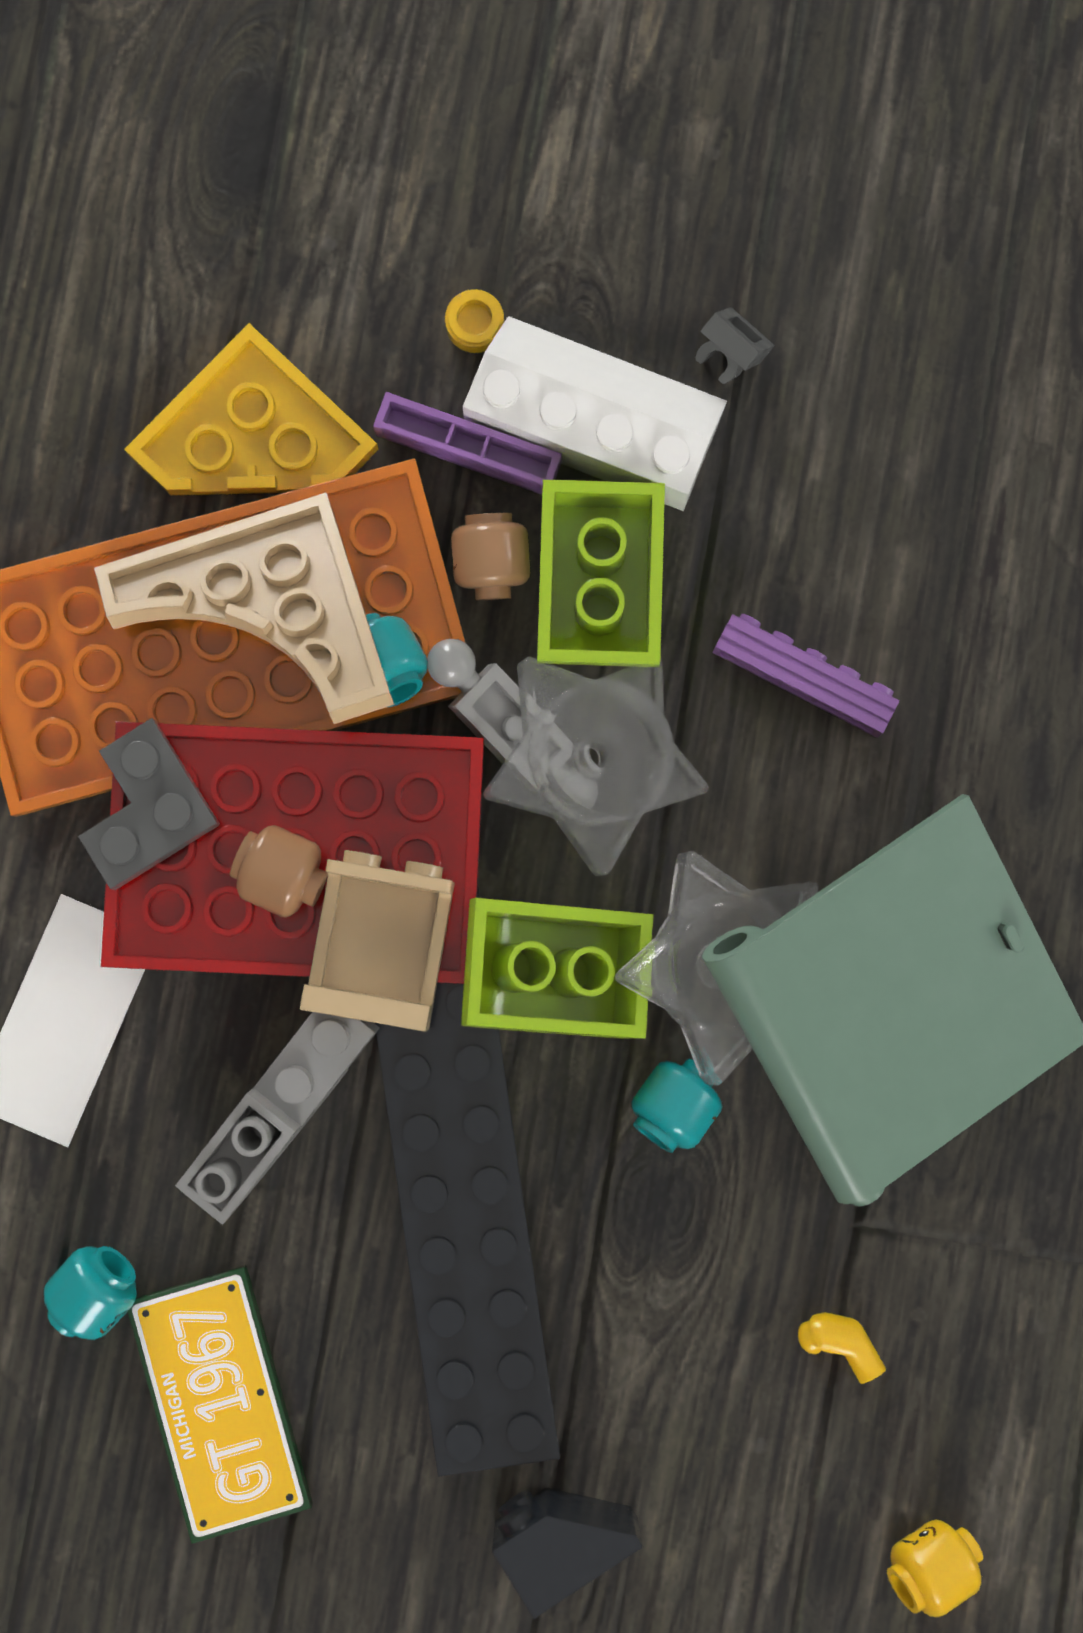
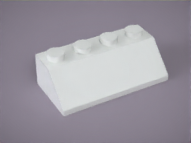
M508 316L483 355L463 404V414L465 420L562 453L561 464L608 482L665 483L664 504L684 511L727 401Z

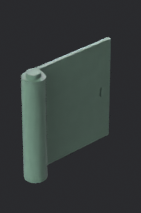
M965 794L948 803L765 929L749 925L736 928L715 939L702 954V959L832 1194L842 1204L864 1206L874 1202L883 1194L885 1187L1083 1045V1023L969 795Z

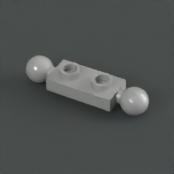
M444 639L436 643L428 654L427 668L430 676L438 684L445 687H458L462 691L448 706L476 737L484 738V745L529 792H538L548 782L550 784V800L558 811L574 816L589 810L596 799V784L593 778L584 770L566 768L564 765L567 759L577 750L497 663L488 664L478 674L475 671V655L466 643L458 639Z

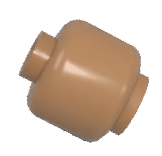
M512 513L465 516V525L459 526L453 531L451 541L454 580L462 588L475 589L476 600L510 599L511 587L522 585L529 579L528 532L522 524L512 522Z
M271 825L261 830L259 834L252 831L247 834L233 861L230 877L237 879V892L243 900L280 917H289L297 912L303 903L312 907L316 904L327 881L328 873L319 869L321 850L315 842L279 826Z

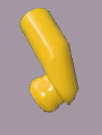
M822 1312L812 1315L810 1320L800 1325L798 1341L806 1352L814 1355L821 1351L844 1355L860 1384L867 1383L886 1371V1367L872 1342L857 1320Z

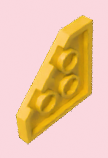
M248 323L124 450L170 495L287 493L354 475L379 448L377 443Z

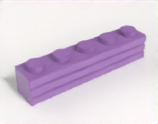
M388 392L384 395L373 425L375 435L539 494H542L543 480L556 479L562 461V453Z
M732 614L712 653L876 738L884 733L900 701L892 697L894 692L890 688L876 682L871 686L859 680L861 675L857 671L844 665H840L838 669L826 663L827 657L819 651L807 648L805 652L793 646L794 640L779 631H774L773 634H770L760 629L761 623L746 614H741L740 617Z

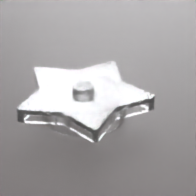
M526 657L517 664L523 736L483 793L484 798L489 801L554 818L595 876L607 875L615 865L644 813L704 794L709 788L704 779L673 741L671 729L664 716L662 659H660V667L631 666L597 680H592L552 664L537 663V659L533 657ZM589 748L597 752L599 756L598 766L592 761Z
M689 851L678 854L676 859L668 917L660 927L656 937L617 972L615 979L621 985L664 1008L680 1024L700 1078L707 1085L719 1086L748 1055L752 1047L702 959L703 951L715 939L736 928L749 925L765 929L818 893V884L811 881L749 890L699 854Z

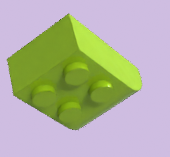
M543 480L537 664L660 667L665 483Z
M484 898L470 899L461 1026L619 1039H646L653 914Z

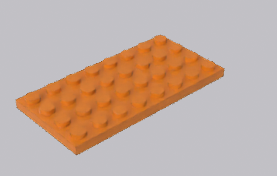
M415 458L0 569V778L10 815L17 817L111 791L112 771L99 750L115 741L116 721L144 723L153 718L157 723L335 731L456 698L462 691L458 687H445L438 684L430 676L427 669L422 679V688L414 697L406 702L334 724L321 694L303 669L274 645L249 632L229 625L190 619L156 620L113 629L105 614L94 570L95 567L326 492L365 614L377 613L380 617L397 616L405 620L410 625L428 658L430 650L436 643L444 639H458L465 643Z

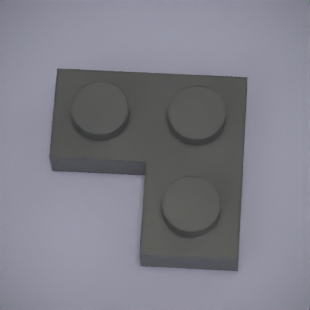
M151 718L99 750L131 804L78 837L109 888L117 890L213 830L220 823L157 721Z

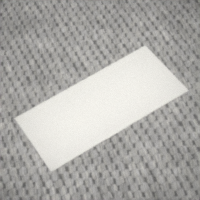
M61 894L0 1032V1119L69 1147L145 969L101 967L104 912Z

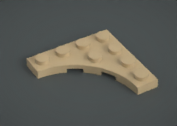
M326 492L94 568L105 614L113 629L136 623L169 619L202 620L229 625L271 643L301 667L317 687L334 724L394 705Z

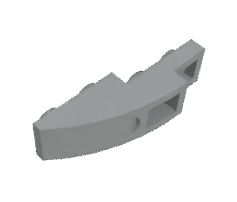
M312 1012L255 1087L243 1097L175 1187L223 1225L325 1101L380 1027L373 1022Z

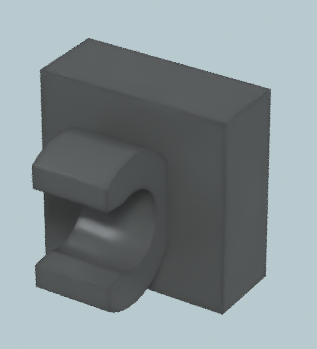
M732 307L715 312L700 331L710 341L704 343L698 349L695 360L702 364L708 361L715 351L724 353L728 360V366L718 380L725 384L737 378L742 370L745 371L760 364L775 345Z

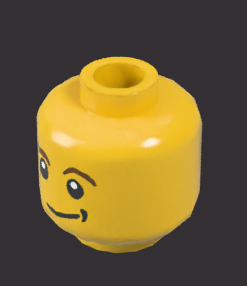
M932 1520L895 1543L892 1547L890 1556L892 1566L887 1569V1576L898 1598L914 1614L922 1611L930 1617L943 1616L976 1594L980 1589L982 1577L978 1563L983 1560V1554L977 1541L963 1527L955 1530L941 1520Z

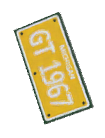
M247 1265L137 1297L128 1311L191 1544L310 1509L313 1504Z

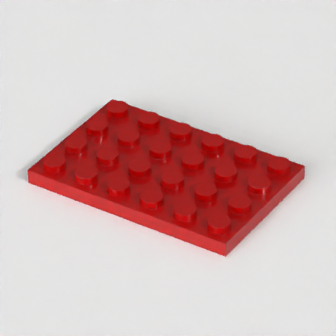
M116 721L115 740L140 726L143 722ZM158 723L220 825L117 890L110 889L106 883L101 967L310 977L327 881L313 907L303 903L293 915L280 917L243 900L237 892V879L230 877L233 861L247 834L251 831L259 834L264 828L276 825L315 842L321 850L319 869L326 871L328 859L343 861L345 850L381 856L380 868L405 872L406 861L443 867L441 879L452 880L455 886L437 983L464 984L470 899L477 898L484 738ZM113 773L110 816L131 804Z

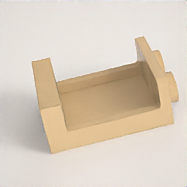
M345 850L343 861L327 860L325 872L328 873V880L309 984H304L300 1010L425 1032L429 1031L455 883L452 880L441 879L443 867L406 861L405 872L380 868L381 856Z

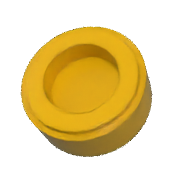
M472 289L459 293L450 301L446 309L445 323L447 334L452 343L463 351L469 353L485 352L504 323L503 309L499 301L493 295L483 290Z

